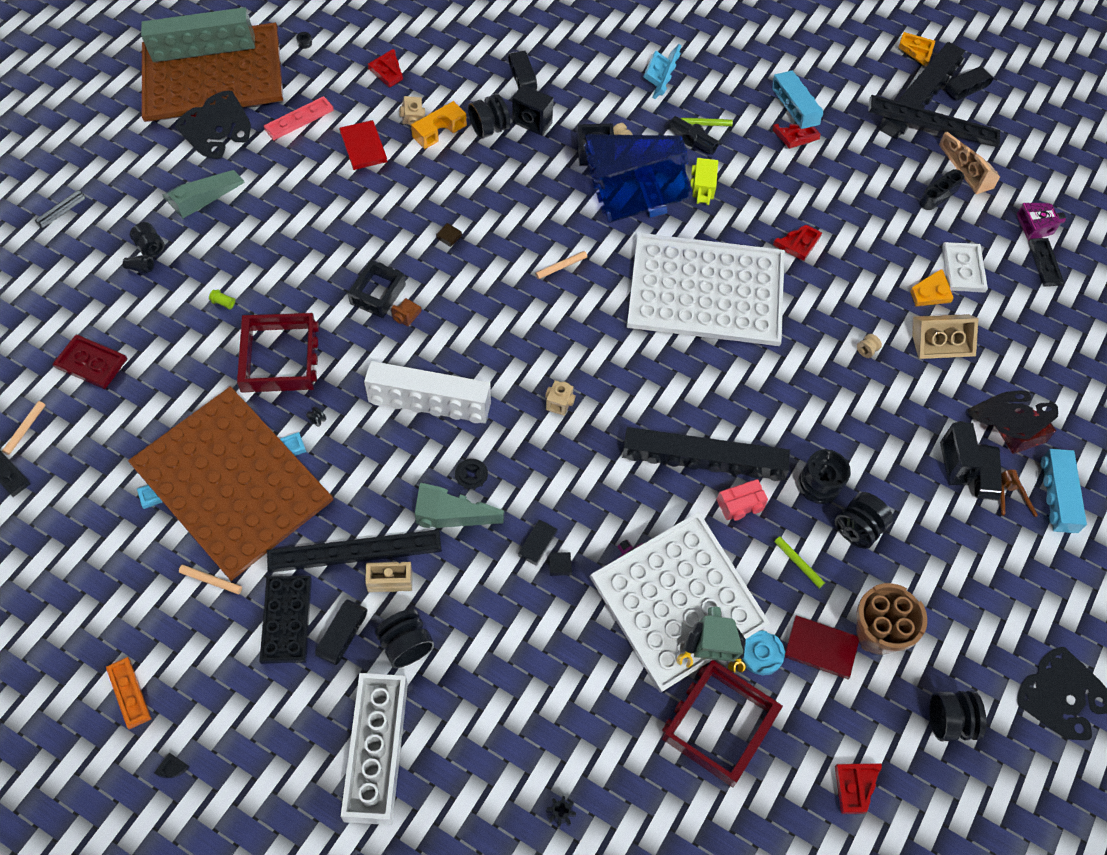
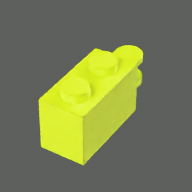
M697 158L696 165H692L691 176H694V178H691L690 189H693L692 197H697L696 204L701 202L709 205L710 199H714L718 160Z

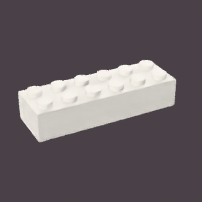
M374 361L370 362L364 381L368 402L374 405H387L395 409H409L416 413L425 412L434 416H447L455 420H469L473 423H486L491 405L490 382Z
M359 673L341 809V818L346 823L392 825L408 688L406 676Z

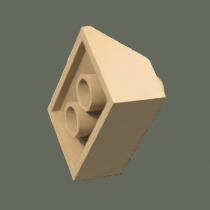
M970 314L913 317L912 336L918 358L976 356L979 318Z

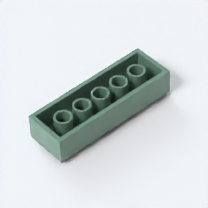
M246 7L142 21L141 37L153 62L255 48V33Z

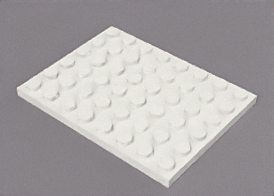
M638 233L627 328L780 346L782 340L785 250Z

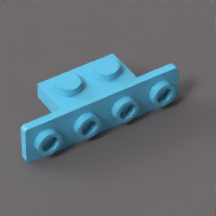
M680 44L671 51L668 59L657 51L651 56L643 77L657 86L652 97L654 99L659 95L662 96L667 90L666 84L670 81L672 77L670 74L676 67L675 61L681 55L679 52L681 49Z

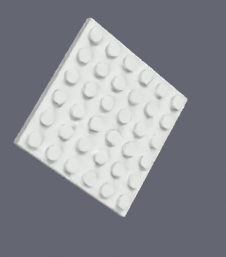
M700 512L690 516L589 576L660 693L713 660L696 658L693 653L691 654L693 659L691 667H686L687 657L682 660L681 665L677 663V657L685 653L683 648L688 634L695 623L708 615V608L720 607L722 617L734 619L736 626L745 639L770 624Z

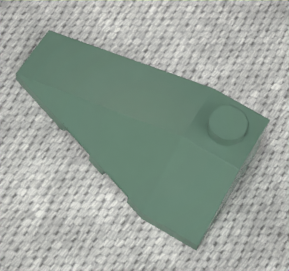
M234 170L178 185L162 194V196L184 219L245 182Z
M420 483L415 519L416 524H419L421 527L445 528L500 524L504 522V510L482 502L474 504L466 499L467 497L460 494L459 497L447 494L448 490L445 488Z

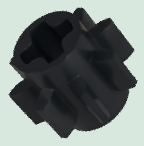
M565 796L560 801H556L553 798V808L547 807L546 812L552 813L548 822L555 821L558 823V829H560L563 823L570 826L569 817H576V812L571 811L574 802L568 804L565 801ZM560 807L564 808L565 813L563 817L558 816L557 811H559Z

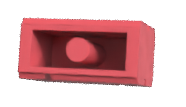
M757 479L720 491L717 497V502L726 520L734 519L735 521L742 519L750 512H753V514L760 513L764 510L768 501Z

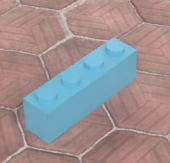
M793 70L774 74L772 90L799 127L804 129L820 125L823 109L818 105L815 98L809 93Z
M1049 449L1041 458V467L1044 469L1045 475L1043 482L1047 488L1046 502L1050 507L1049 521L1053 526V532L1079 533L1087 525L1075 452L1074 450Z

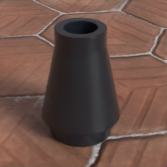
M146 254L124 258L122 262L124 269L145 274L151 272L154 267L152 257H148Z

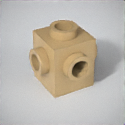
M404 96L402 106L399 108V116L402 117L403 124L411 126L417 120L425 117V108H422V97Z
M555 380L553 386L548 387L545 398H547L546 410L565 416L568 407L573 406L576 395L573 394L574 386Z

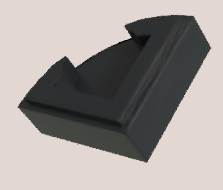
M169 753L154 774L161 778H174L186 772L189 766Z

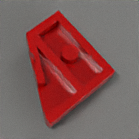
M394 49L368 63V69L389 88L403 80Z
M779 124L773 125V132L789 149L820 140V133L814 126L801 129L797 124H789V128H780Z
M804 225L796 231L789 232L782 239H775L773 246L805 261L821 238L822 232Z
M881 763L837 764L835 766L841 814H865L868 811L871 802L870 798L874 793L875 783L882 768Z

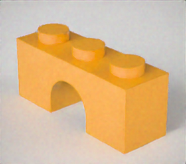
M452 101L411 124L412 137L426 149L439 142V128H447L452 133H455L467 126L466 113Z

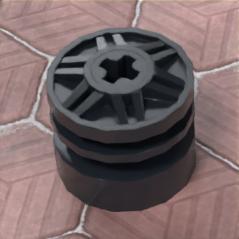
M498 93L491 95V97H485L484 101L480 99L468 104L471 125L480 139L493 135L494 131L499 133L510 128L511 121L507 106Z
M827 449L816 451L810 456L798 477V487L802 495L817 504L832 502L838 497L850 478V465L838 452Z
M860 492L850 501L848 507H845L835 519V526L848 542L858 548L868 549L877 541L880 534L884 533L892 524L893 514L880 498L868 492Z
M406 609L388 617L375 630V635L380 640L381 647L387 648L385 654L393 668H402L420 660L434 647L430 634L426 629H422L423 622L419 619V614L414 609Z
M970 690L966 692L958 691L954 694L950 691H943L932 694L929 704V717L937 740L941 742L956 741L961 738L964 741H968L970 739L980 740L984 737L986 732V712L978 692Z

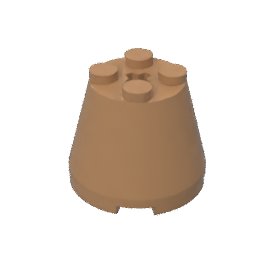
M883 583L874 586L863 595L857 607L856 633L860 645L865 651L874 654L885 655L909 649L921 639L927 628V613L923 603L919 602L908 592L906 587L898 584Z

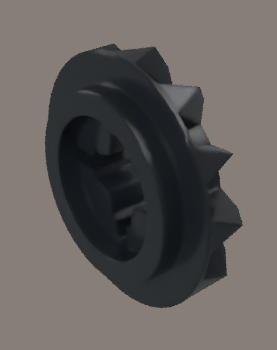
M466 459L459 463L455 470V479L458 485L463 486L465 489L475 490L477 487H482L488 478L486 465L477 459ZM467 471L470 472V473L476 472V473H475L476 479H475V478L473 479V477L467 478V477H468Z

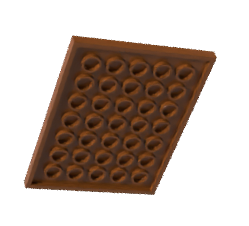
M277 23L252 26L255 33V48L153 62L145 43L142 42L143 121L180 117L192 108L203 107L209 97L222 91H233L242 107L284 101Z
M231 386L128 460L130 465L230 581L234 580L263 557L267 550L273 549L334 500L331 494Z

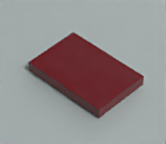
M76 334L52 365L58 370L106 389L128 358L122 353Z
M796 615L786 646L785 658L849 680L859 639L856 635Z

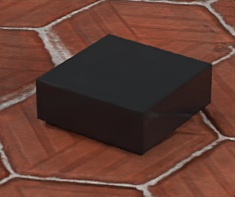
M571 552L549 553L550 576L572 575Z

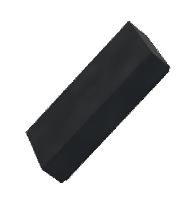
M538 520L520 549L518 556L537 566L558 529Z

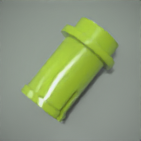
M213 289L209 294V300L213 304L217 303L229 310L235 304V298L221 293L219 289Z

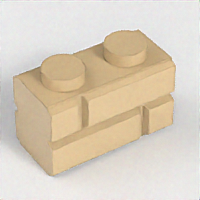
M398 562L366 563V586L368 592L412 591L413 573L411 562H401L400 564Z

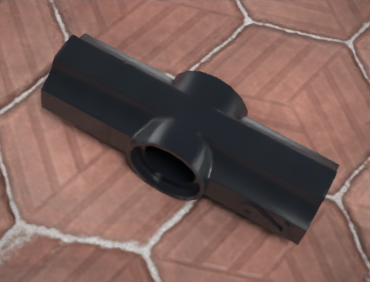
M674 116L668 125V129L682 137L683 142L689 147L695 145L713 155L719 146V141L706 134L703 127L699 124L691 125L681 118Z

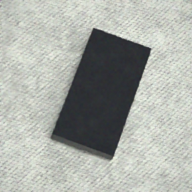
M311 576L267 577L259 659L261 664L306 663Z

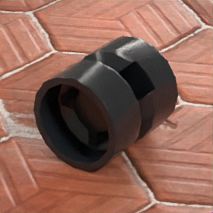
M138 223L130 231V238L142 255L146 254L148 257H155L163 251L165 244L150 223Z

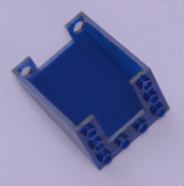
M585 135L587 143L584 144V148L588 155L586 157L590 167V174L593 178L592 183L594 189L599 191L596 193L599 203H603V206H600L603 217L607 216L609 223L693 198L692 187L685 165L689 163L688 151L682 136Z

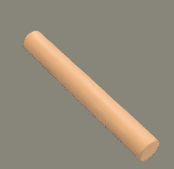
M585 251L542 269L535 273L536 277L541 279L587 258V253Z
M38 401L3 448V453L11 454L45 407L43 402Z
M181 565L179 568V573L235 594L239 595L242 591V586L191 567Z

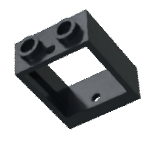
M371 260L348 292L350 304L384 318L406 286L405 275L397 269L394 270L383 263ZM373 275L393 282L381 300L362 292Z
M958 421L952 423L940 441L948 484L969 485L982 469L983 464L974 424Z

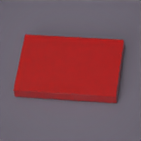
M373 120L339 128L353 170L388 162Z

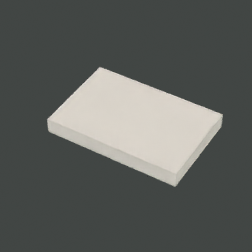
M944 242L942 249L950 290L986 292L988 286L981 245Z

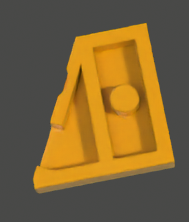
M903 32L898 48L927 67L935 40Z
M943 269L919 282L910 291L915 306L951 303L954 299Z

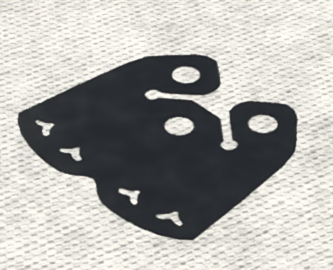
M222 91L209 97L203 107L192 108L183 114L175 126L198 153L215 159L223 157L226 146L223 142H207L208 138L214 140L224 138L230 133L231 124L235 123L231 139L234 142L244 143L248 141L251 130L249 118L233 91ZM217 126H221L223 130L222 132L217 133L215 131V128ZM239 130L244 131L243 137L237 136ZM214 146L219 147L218 153L212 152Z
M1028 391L1004 392L967 409L969 415L978 422L986 425H995L999 432L1018 439H1030L1058 417V406L1055 403L1037 404L1035 407L1039 416H1034L1033 408L1023 403H1007L1008 401H1030L1031 395ZM1022 394L1024 398L1017 399L1015 395ZM1047 406L1051 407L1052 410L1044 411L1042 408ZM1017 408L1024 409V412L1017 413L1015 412V410Z
M1059 647L1050 651L1041 659L1038 674L1030 675L1024 680L1018 692L1017 703L1018 706L1059 735L1071 740L1086 741L1092 738L1090 722L1084 717L1068 718L1066 720L1063 718V715L1079 714L1085 707L1084 688L1089 691L1088 700L1091 711L1096 714H1107V688L1067 648ZM1063 653V655H1062V658H1063V659H1061V658H1056L1057 655L1060 656V654ZM1049 662H1051L1052 668L1046 669L1049 666ZM1034 682H1036V688H1030V686L1033 685ZM1025 694H1027L1029 700L1024 702ZM1067 696H1074L1076 704L1070 705L1066 700ZM1097 697L1104 700L1105 705L1103 707L1096 705L1095 699ZM1076 724L1083 725L1084 732L1081 734L1077 733L1074 726Z

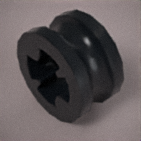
M308 32L297 34L298 47L307 49L312 46L311 35Z
M313 407L311 409L312 412H308L306 416L315 426L320 427L321 421L325 422L327 418L320 409Z

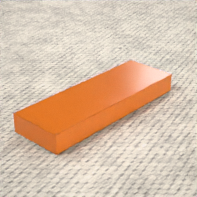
M126 657L106 666L127 728L130 730L151 720L130 659Z

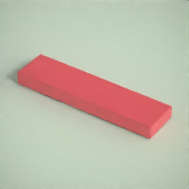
M323 96L264 125V130L274 141L334 111V109Z

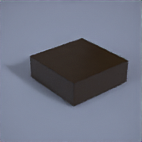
M447 223L436 234V238L452 247L462 236V231Z

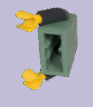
M720 607L708 608V615L695 623L688 634L683 648L685 653L677 657V663L681 665L682 660L687 657L686 667H691L693 664L691 654L694 653L696 658L730 661L728 669L733 673L736 672V665L738 664V672H743L746 666L741 659L744 658L746 639L736 626L734 619L722 617Z

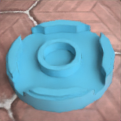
M763 630L758 631L746 639L744 658L741 661L754 674L770 675L776 672L784 661V646L774 634L771 635Z

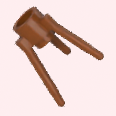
M1007 470L1001 473V515H1005L1004 488H1007L1008 491L1018 489L1033 516L1037 517L1038 514L1020 482L1017 471Z

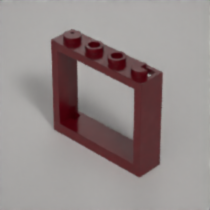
M313 313L242 315L237 384L241 393L314 390V382H317V371L314 370V365H318V356L315 353V349L318 348V337L315 336L316 332H319V322H315ZM308 329L306 376L250 378L253 331Z
M712 660L709 666L704 665L699 671L698 676L701 678L698 683L692 682L686 692L689 695L685 702L681 700L675 708L674 712L677 715L674 720L668 719L662 729L665 732L662 740L734 788L783 705ZM711 676L768 712L731 773L674 735Z

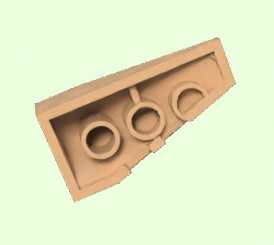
M945 132L939 146L957 170L963 172L964 179L975 194L994 189L1000 176L991 164L950 133Z

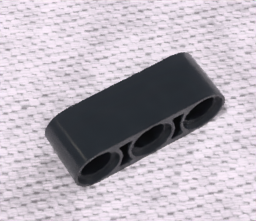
M526 51L509 53V65L518 89L525 85L537 90V79Z
M979 66L951 79L946 84L945 90L958 101L988 87L994 77L983 66Z
M953 169L928 186L921 197L920 206L925 210H932L955 194L964 180L963 172Z
M978 444L983 467L974 478L975 497L998 501L1002 491L1000 448Z
M348 599L345 600L318 644L315 656L331 664L338 665L362 625L368 609Z

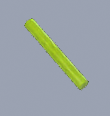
M681 118L691 125L730 127L733 125L732 119Z
M781 536L774 541L819 589L825 584Z

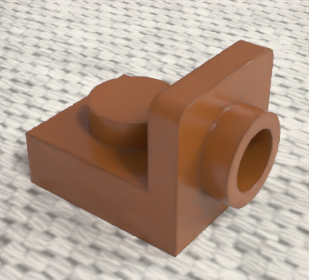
M407 298L398 307L395 305L391 307L393 319L407 327L422 311L421 306Z

